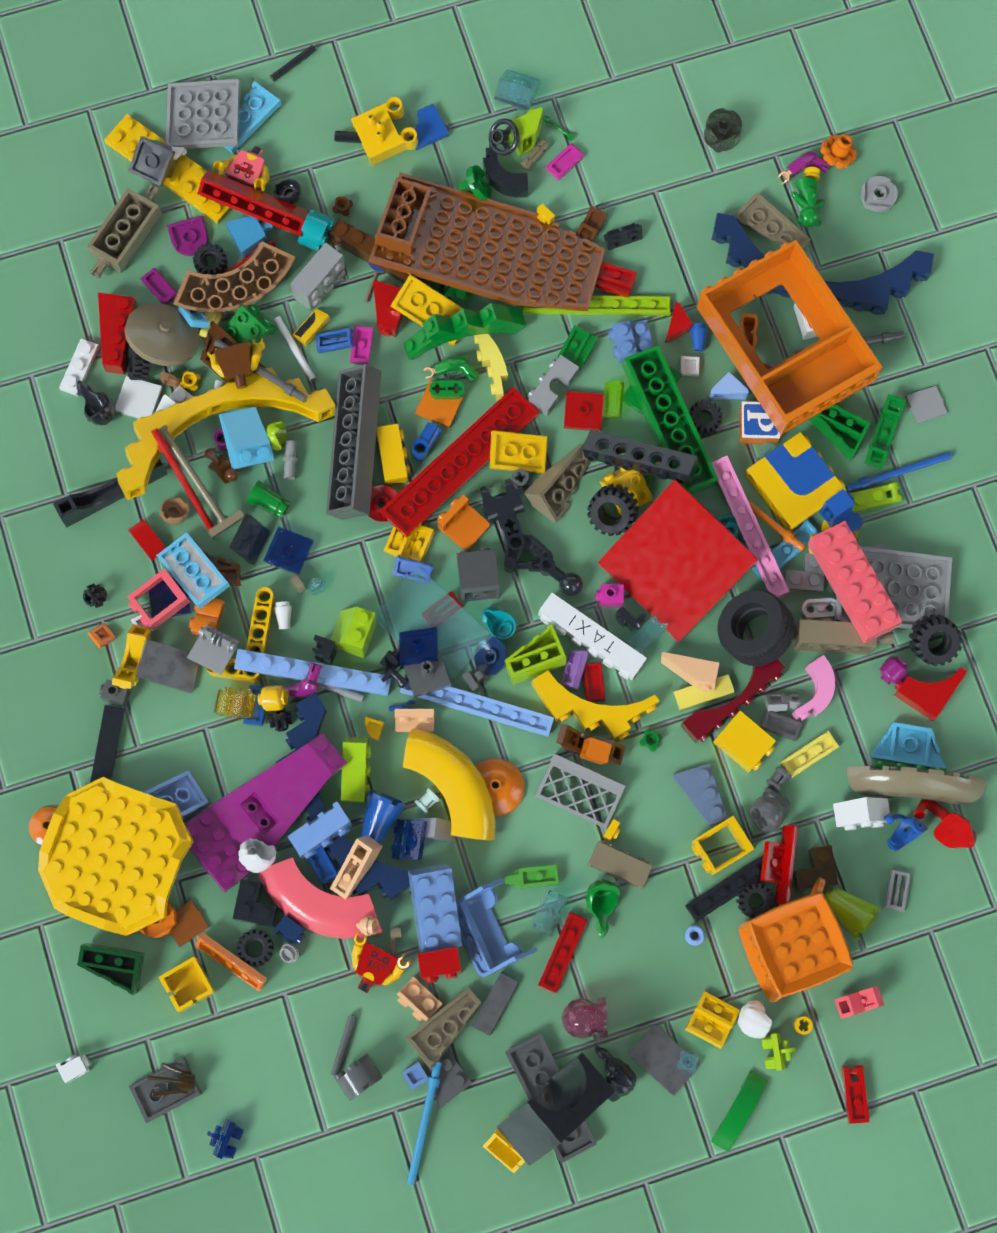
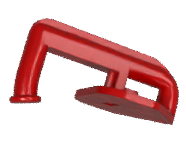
M920 800L914 812L915 818L923 819L926 816L925 810L927 809L942 819L934 830L936 840L948 848L974 847L977 835L967 819L958 813H951L934 800Z

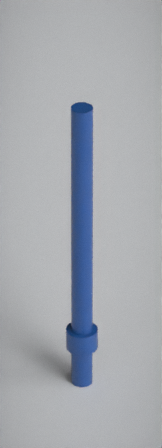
M946 452L873 477H863L858 479L857 482L845 485V489L847 490L846 492L857 489L863 490L869 488L872 484L952 459V455L950 452Z

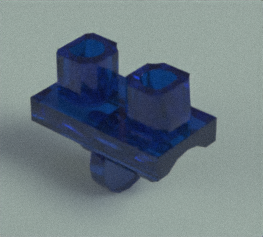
M226 1119L223 1128L216 1125L214 1132L208 1131L207 1135L212 1137L209 1145L215 1147L213 1155L220 1159L223 1157L233 1159L236 1147L228 1145L231 1137L240 1140L244 1130L237 1126L235 1122Z

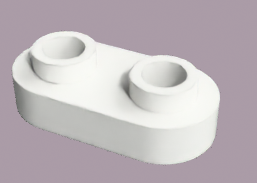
M833 598L809 599L801 606L803 617H812L814 619L835 617L836 600ZM827 606H830L832 608L831 612H828L826 610ZM807 608H812L813 613H809Z

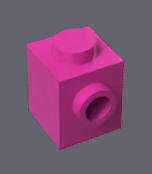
M601 584L600 590H596V601H599V607H622L624 603V585Z

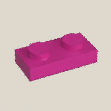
M354 326V340L352 341L354 347L351 348L350 363L369 365L373 328Z

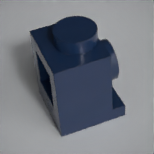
M284 915L273 930L277 935L281 932L282 935L280 937L286 942L291 943L293 941L297 945H300L306 936L304 935L306 930L286 915Z

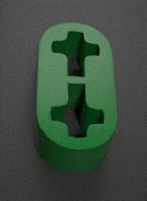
M457 380L433 381L429 386V393L434 399H460L465 392L464 384ZM436 386H439L441 389L438 394L435 391ZM455 386H458L459 389L457 394L453 390Z

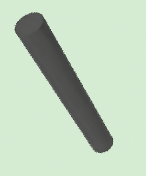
M348 1016L331 1075L336 1076L340 1073L356 1017Z

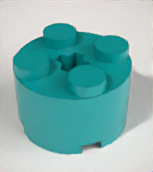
M311 209L302 226L303 235L299 236L298 244L318 252L327 243V236H330L329 233L334 227V219Z

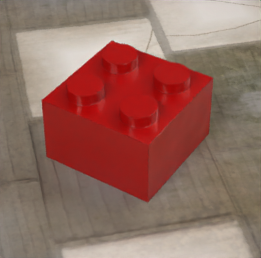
M457 947L417 954L422 981L426 980L427 984L438 982V978L445 976L446 980L458 978V974L461 973Z

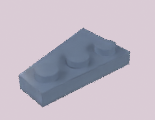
M710 764L672 775L708 826L728 819Z

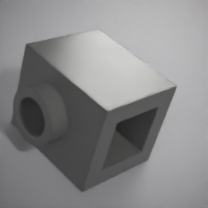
M106 679L105 684L101 685L99 695H101L100 698L104 702L126 707L132 689H123L112 685V681Z

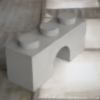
M562 355L557 360L554 359L551 362L548 373H544L540 377L538 387L532 388L528 394L529 402L545 416H548L558 401V395L553 393L550 387L553 384L560 383L568 388L579 371V366Z

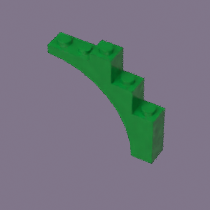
M491 302L479 312L462 308L452 317L434 314L422 323L423 328L403 344L407 358L414 360L423 353L453 340L489 333L515 335L527 325L521 309Z

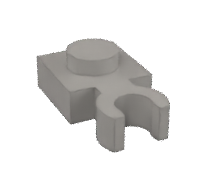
M784 693L765 694V703L768 711H787V707L792 709L800 708L798 694H791L789 696H785Z

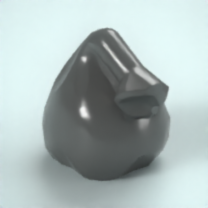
M771 786L765 788L763 796L759 797L752 804L750 816L761 831H773L783 823L789 810V800L775 792Z

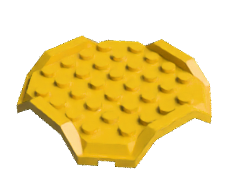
M102 777L67 794L53 813L39 851L38 871L54 909L71 918L124 936H129L142 930L144 927L166 918L168 898L181 862L194 842L188 828L184 824L183 816L177 803L141 792L106 777Z

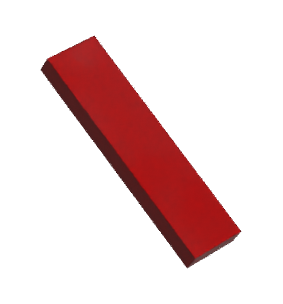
M569 912L538 986L555 994L557 993L588 919Z

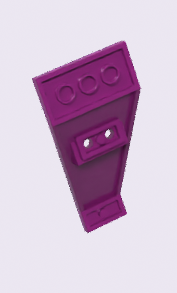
M323 733L308 744L185 823L194 841L189 850L224 893L238 884L241 879L253 873L247 870L239 861L238 851L240 850V845L245 840L251 838L263 841L268 846L274 845L275 847L329 778L347 765L346 760ZM253 806L255 810L251 811L248 807ZM265 821L267 825L263 826L260 822Z

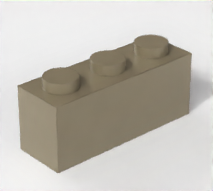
M597 842L588 866L642 889L652 868V865H649V861L642 857L636 859L631 856L629 851L624 849L618 851L612 848L613 845L609 842Z

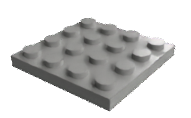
M239 79L169 83L165 144L185 149L238 146Z

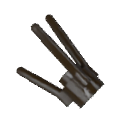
M162 1063L161 1066L182 1075H179L178 1079L147 1076L149 1080L177 1083V1087L181 1088L152 1092V1096L188 1094V1091L194 1090L196 1075H192L191 1071L182 1070L166 1063Z

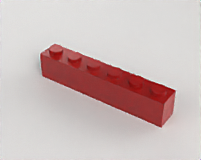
M209 170L202 177L197 193L200 196L299 236L302 235V226L310 212Z

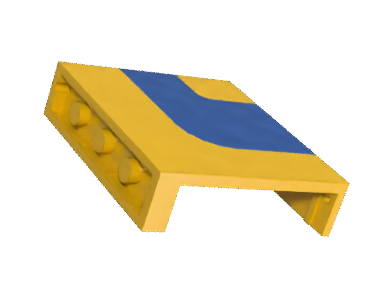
M801 432L753 464L744 474L787 531L790 530L791 532L796 530L797 526L818 512L829 498L842 489L845 492L847 491L843 481L836 478L832 467L825 464L821 453L818 450H814L809 438L803 436Z

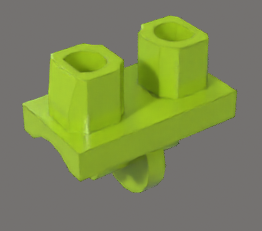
M774 1033L761 1039L763 1050L773 1048L774 1057L765 1058L766 1069L786 1070L784 1053L786 1061H791V1052H796V1047L790 1048L789 1040L783 1041L782 1046L780 1033Z

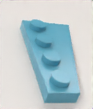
M255 81L251 86V91L249 94H246L243 99L244 102L240 107L239 145L223 146L232 154L281 105V101Z

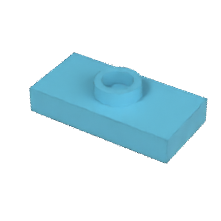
M182 307L178 308L191 327H209L210 322L202 312Z

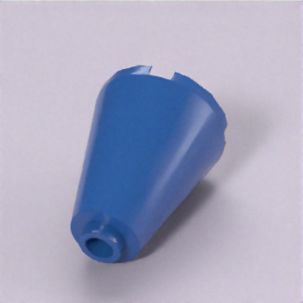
M369 790L361 837L368 835L380 844L403 811L406 803H402L401 800L382 793L378 795L376 794L377 791Z

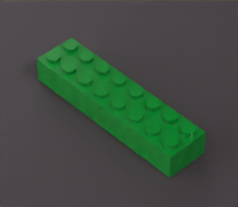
M657 345L625 357L622 367L657 446L697 456L699 466L692 484L685 483L681 485L691 494L715 486L719 479L660 346Z

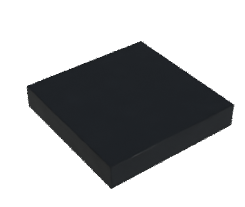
M246 514L229 548L249 564L254 565L270 531L253 516Z

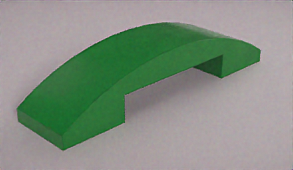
M890 394L887 395L864 464L883 469L897 423L906 402L905 399Z
M751 1070L749 1071L724 1120L713 1135L712 1143L729 1152L757 1105L768 1080Z

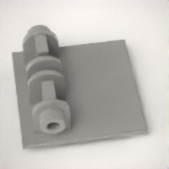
M205 625L204 628H200L198 632L200 636L187 658L222 675L240 641Z

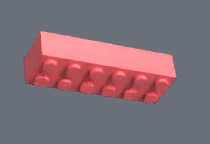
M846 521L812 536L808 546L862 642L865 644L898 628L902 623V619Z

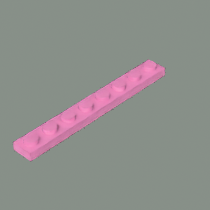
M728 456L711 462L749 550L759 559L755 564L767 590L777 597L789 593L790 591Z

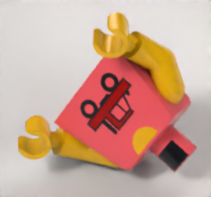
M257 146L253 147L251 153L241 150L238 154L223 162L215 161L212 169L213 171L219 170V175H222L223 171H225L227 178L258 191L260 187L262 191H265V186L270 181L269 169L265 164V160L261 158L263 150Z

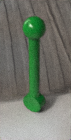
M549 116L543 117L545 123L551 124L565 134L569 141L574 140L575 135L573 133L565 131L551 121Z

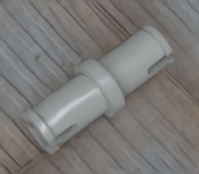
M292 440L285 441L283 479L286 480L295 479L296 463H298V458H296L297 442Z

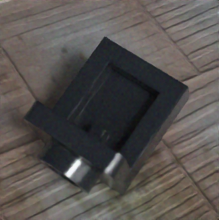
M622 606L617 610L615 616L621 626H626L632 632L635 628L638 630L645 624L646 614L643 612L635 619Z

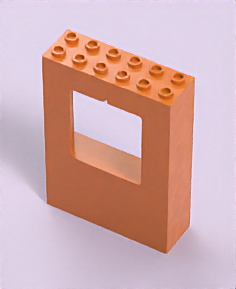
M797 240L791 243L789 241L785 242L775 252L774 250L769 251L764 258L753 260L748 267L737 269L732 276L728 278L723 277L716 285L712 287L707 286L701 291L697 309L780 435L873 383L883 368ZM783 285L819 338V341L776 366L767 369L730 313L755 299L754 296L758 298L772 289Z

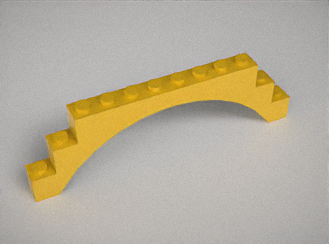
M273 367L266 369L267 371L277 376ZM258 373L246 377L248 387L243 389H237L235 382H228L220 388L211 389L205 394L193 396L185 402L176 403L170 408L158 410L150 416L140 417L134 421V431L139 442H133L125 447L126 457L131 467L123 468L120 472L116 473L118 483L127 501L145 494L152 469L161 455L157 447L158 443L151 433L155 428L159 429L167 425V430L174 439L188 427L210 415L245 407H273L296 412L320 422L335 416L336 406L326 388L316 390L308 395L299 377L289 379L286 383L293 384L297 387V390L308 396L305 403L294 396L287 395L282 388Z

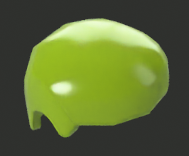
M276 421L270 423L265 431L270 441L271 449H285V446L282 447L285 441H287L284 422Z

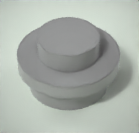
M291 943L284 944L280 950L281 959L286 963L295 962L299 958L298 949Z

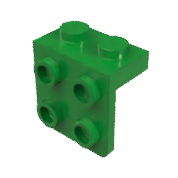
M252 304L241 305L224 331L239 344L250 342L253 345V339L256 340V343H259L265 335H274L277 328L273 325L274 323L270 318L263 316L260 313L261 310Z

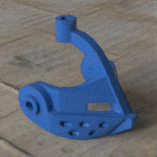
M890 813L884 817L889 825L895 820L902 821L887 840L888 846L893 851H898L928 830L924 823L915 817H906L902 814L891 815ZM909 825L911 826L910 829H908L907 831H904V829H905L907 826H909Z

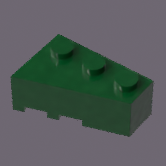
M85 943L80 946L77 965L126 990L129 994L135 995L139 989L145 953Z

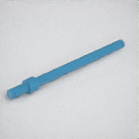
M439 1061L433 1067L431 1077L429 1076L427 1082L429 1087L407 1179V1184L415 1185L436 1088H439L441 1080L439 1075L442 1062Z

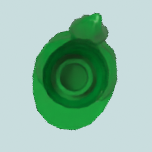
M604 879L596 880L590 884L585 895L587 907L595 916V928L600 938H603L609 930L607 918L618 905V897L620 895L619 886Z

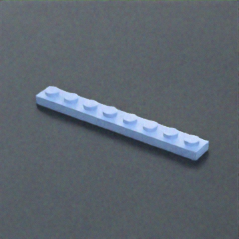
M238 649L234 669L302 681L307 677L311 662ZM316 663L323 666L317 681L321 685L384 696L388 695L391 678L383 682L381 680L384 677L383 674Z
M408 682L404 688H401L400 693L414 697ZM447 687L415 697L549 737L554 717L453 687Z

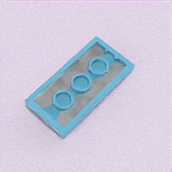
M187 532L156 555L199 610L230 586Z

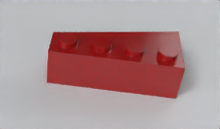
M98 292L102 365L106 372L125 375L127 351L130 348L125 337V325L129 315L138 308L135 297Z

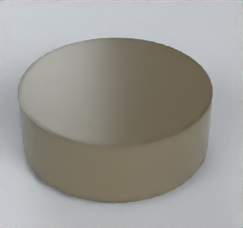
M297 574L290 577V581L298 593L306 590Z

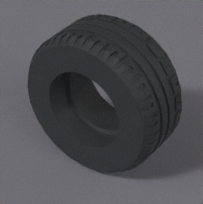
M760 589L745 591L730 600L721 612L717 626L718 638L722 646L737 661L748 666H763L777 660L789 648L795 631L794 619L787 606L776 595ZM762 615L769 616L768 626L762 635L753 640H743L744 630L751 620Z

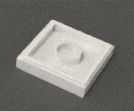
M126 376L115 410L117 413L138 419L150 416L155 412L163 388L160 385L142 380H130Z

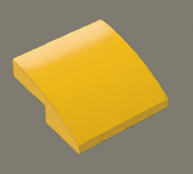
M420 525L406 538L393 526L384 552L395 557L402 556L423 562L435 531Z
M704 991L685 1030L721 1049L740 1010Z

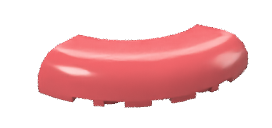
M293 857L271 865L266 871L257 873L264 890L278 909L307 930L319 935L339 939H354L357 931H359L358 936L364 938L365 935L361 933L356 924L365 916H372L378 921V930L376 934L368 937L383 933L369 894L349 897L345 900L341 896L326 893L312 885L301 874Z

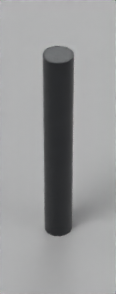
M311 45L270 75L272 81L275 82L314 53L316 48Z

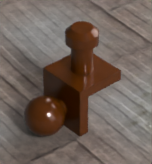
M209 448L205 451V457L212 461L208 468L215 472L224 484L238 479L239 470L231 468L229 458L222 454L217 456L214 448Z

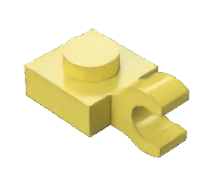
M203 312L209 322L213 320L218 326L220 325L223 313ZM210 323L208 328H201L199 336H201L200 340L205 341L206 337H208Z

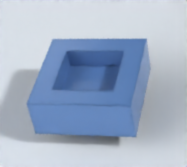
M419 1062L402 1072L411 1090L428 1080V1076Z

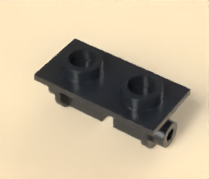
M632 223L622 227V231H619V229L607 231L603 236L604 240L607 241L608 250L642 240V226L638 223Z

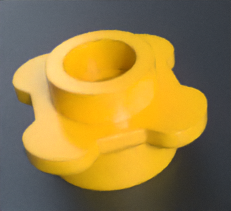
M186 371L183 373L180 386L183 389L188 388L191 391H196L201 377L199 374Z

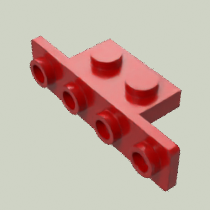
M797 825L783 826L781 844L771 841H765L760 881L777 884L775 904L790 902L793 865L796 856L795 847L798 837Z

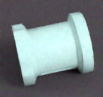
M429 788L419 800L414 801L425 814L428 813V809L432 805L440 801Z

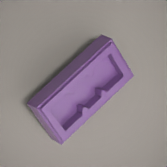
M570 650L560 685L564 688L578 689L588 652Z

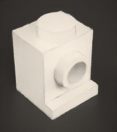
M85 1054L78 1057L76 1055L69 1057L65 1060L66 1064H56L64 1083H70L90 1071L88 1066L91 1065Z

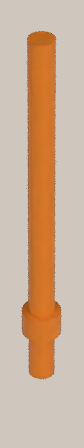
M748 500L753 513L779 533L785 542L791 543L801 552L805 549L806 545L799 541L793 532L784 529Z

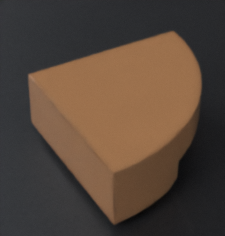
M161 371L160 379L163 385L172 387L180 385L181 380L178 377Z

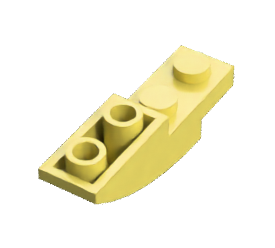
M489 334L473 335L474 343L479 346V350L476 351L478 362H482V367H487L488 378L492 377L493 384H490L491 394L495 395L496 401L504 396L502 382L508 381L504 359Z

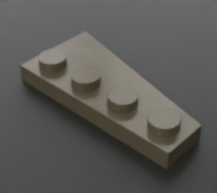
M758 192L734 215L741 225L779 245L797 240L802 249H804L811 241L805 233Z
M467 988L405 1037L430 1070H432L482 1005L481 1001L470 988Z

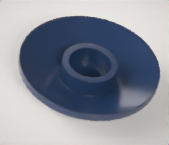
M490 637L484 639L475 651L474 661L478 671L483 670L486 676L498 674L505 666L507 650L504 643L497 638Z

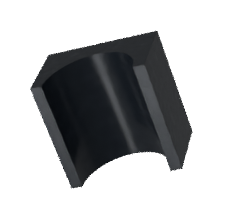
M583 1053L579 1054L546 1081L554 1098V1110L541 1106L532 1098L497 1126L499 1131L529 1166L562 1143L615 1092Z

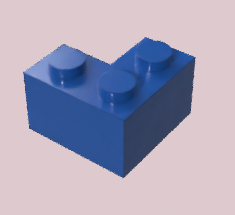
M844 489L825 501L819 511V514L830 527L846 521L851 532L854 534L863 525L861 516L852 510L855 504L854 498L849 492H845Z

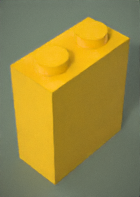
M739 711L713 743L749 773L752 769L756 771L763 763L760 759L764 755L768 757L775 749L773 744L776 740L743 712Z

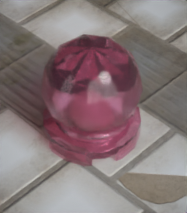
M598 997L595 1004L589 999L583 998L568 1003L561 1017L563 1027L567 1033L580 1039L589 1038L595 1033H599V1038H608L606 997Z

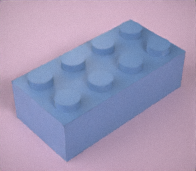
M446 863L408 870L418 946L421 952L427 953L462 946L451 867Z

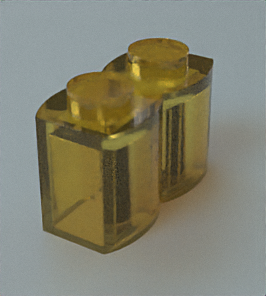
M225 687L224 690H218L213 713L225 717L252 718L257 695L252 694V690L247 688H240V691H236L234 688Z

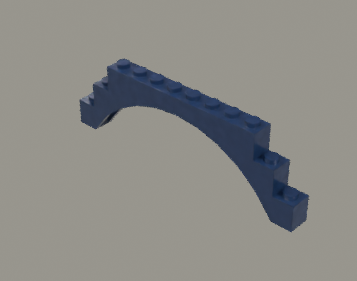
M717 213L711 240L719 244L729 243L726 264H730L732 267L742 266L744 269L753 260L764 258L765 255L747 237L735 216ZM916 250L900 264L879 275L856 281H825V283L842 308L848 307L853 308L855 311H869L875 315L885 314L890 295L895 298H906L910 290L911 278L915 281L928 280L931 274L934 254ZM783 285L765 293L780 294L786 298L790 297Z
M316 692L295 704L298 709L295 713L300 721H305L286 733L288 739L285 741L291 750L294 748L295 750L276 761V763L308 744L319 735L327 711ZM319 792L304 809L309 815L306 818L309 823L316 819L317 815L321 812H327ZM338 835L332 839L334 842L328 846L330 849L327 852L333 861L337 859L340 864L338 867L340 871L353 844L344 836L340 837ZM375 860L354 889L353 894L358 893L359 896H362L380 884L381 887L378 889L384 898L389 897L391 901L410 888L408 870H401Z

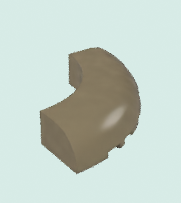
M847 766L848 781L853 791L865 796L909 797L940 801L948 804H968L975 802L981 797L986 785V779L968 775L966 779L965 776H960V773L944 772L942 770L928 769L927 771L912 767H901L900 770V768L883 766V769L871 768V766Z

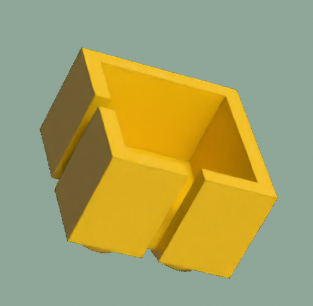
M195 956L159 976L166 992L172 994L169 998L178 1013H183L197 1004L195 1000L202 1002L216 993L198 958Z
M498 1128L482 1146L513 1173L525 1162Z

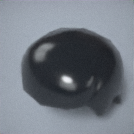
M285 179L275 184L273 194L278 199L294 204L299 200L302 189L296 180Z

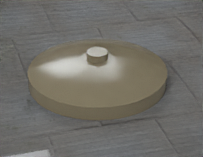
M159 303L142 305L131 312L125 325V337L132 350L143 359L157 365L177 366L184 364L195 356L200 344L198 327H191L180 311L173 306Z

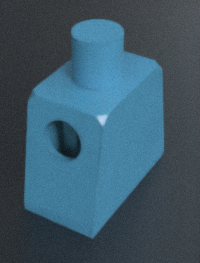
M252 216L226 223L228 232L242 258L251 254L259 242L267 243L265 233L273 229L272 224L264 221L259 223L257 218Z

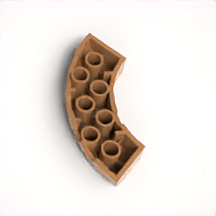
M261 241L248 260L229 272L208 275L186 270L173 304L199 312H224L238 309L241 305L251 304L276 287L290 269L295 256Z

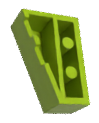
M552 623L541 634H537L532 641L525 646L523 645L505 660L506 671L512 685L539 676L547 670L552 671L566 665V655Z
M345 737L343 741L342 757L346 760L347 765L342 768L341 801L365 802L366 796L369 795L370 784H367V777H370V765H367L368 757H371V746H368L369 737Z

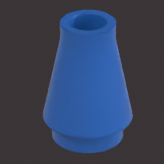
M695 323L690 329L694 351H704L708 328H706L704 323Z

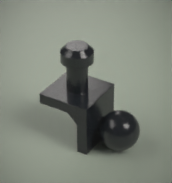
M389 650L379 662L384 667V677L381 680L385 682L392 677L398 683L397 686L399 688H404L408 684V679L406 677L403 678L397 672L403 665V657L399 651Z

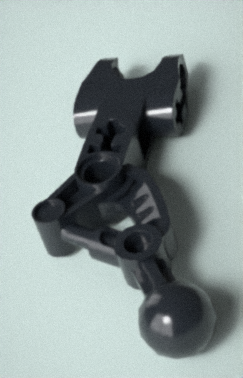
M511 479L505 480L507 493L502 498L492 497L486 486L481 487L480 492L488 523L498 520L507 545L504 570L507 573H512L515 569H529V572H540L542 575H550L558 581L559 588L565 595L574 596L581 592L583 588L582 578L573 572H563L555 566L553 555L544 544L533 536L522 533L516 514L522 513L525 510L520 494L514 487ZM508 524L513 526V534H511L510 528L507 527ZM513 541H519L521 545L519 547H514L511 543ZM525 551L532 552L540 559L519 562L521 555Z

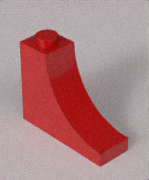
M960 667L953 676L936 683L920 682L907 676L894 687L897 690L894 696L931 721H934L967 671Z

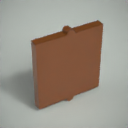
M192 900L176 910L177 925L169 935L173 936L178 946L181 947L209 928L202 917V912L198 911Z

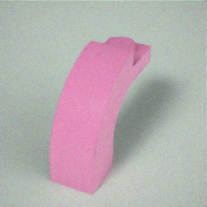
M824 655L805 668L814 682L815 693L812 700L791 714L794 720L801 718L803 721L812 715L810 711H812L815 717L818 716L828 706L834 695L835 676L830 663Z

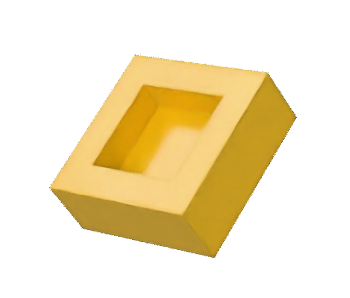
M542 203L537 208V213L539 214L537 218L543 224L547 222L550 225L555 221V215Z
M615 819L612 820L603 836L604 840L610 842L611 838H617L621 830L618 828L620 822Z

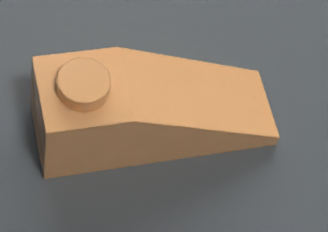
M662 652L661 663L701 691L715 690L719 671L718 662Z
M368 835L357 838L330 889L345 900L348 899L374 863L382 845Z

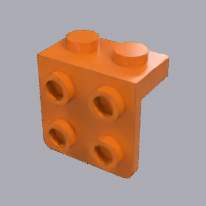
M462 495L460 498L457 497L450 504L451 508L447 512L443 511L439 515L438 529L461 549L469 550L490 527V523L469 505V499Z

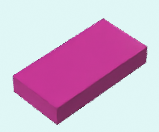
M570 143L546 166V170L559 181L584 158V154Z

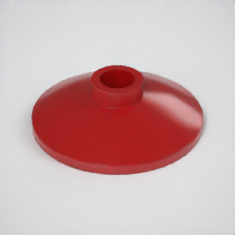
M385 485L372 487L368 517L377 522H387L388 520L380 513L382 508H379L378 504L383 503L386 505L398 493L393 488Z

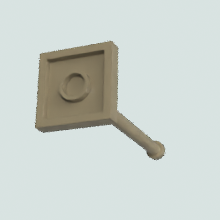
M164 425L158 430L164 440L168 441L171 446L170 449L218 519V524L207 532L210 538L213 539L242 520L244 514L239 510L229 517L227 515L224 516L168 432L167 425Z

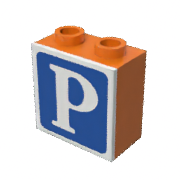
M741 402L739 407V443L777 445L782 435H780L759 402Z

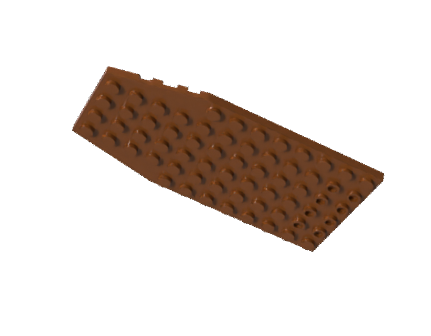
M400 172L399 176L395 179L377 229L369 262L511 305L588 311L606 249L586 238L581 239L577 237L576 233L571 230L568 232L560 228V225L554 221L550 225L547 222L543 224L537 218L538 213L491 199L480 201L474 194Z

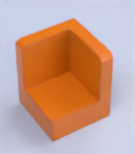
M591 737L584 739L580 758L600 765L606 764L612 745Z

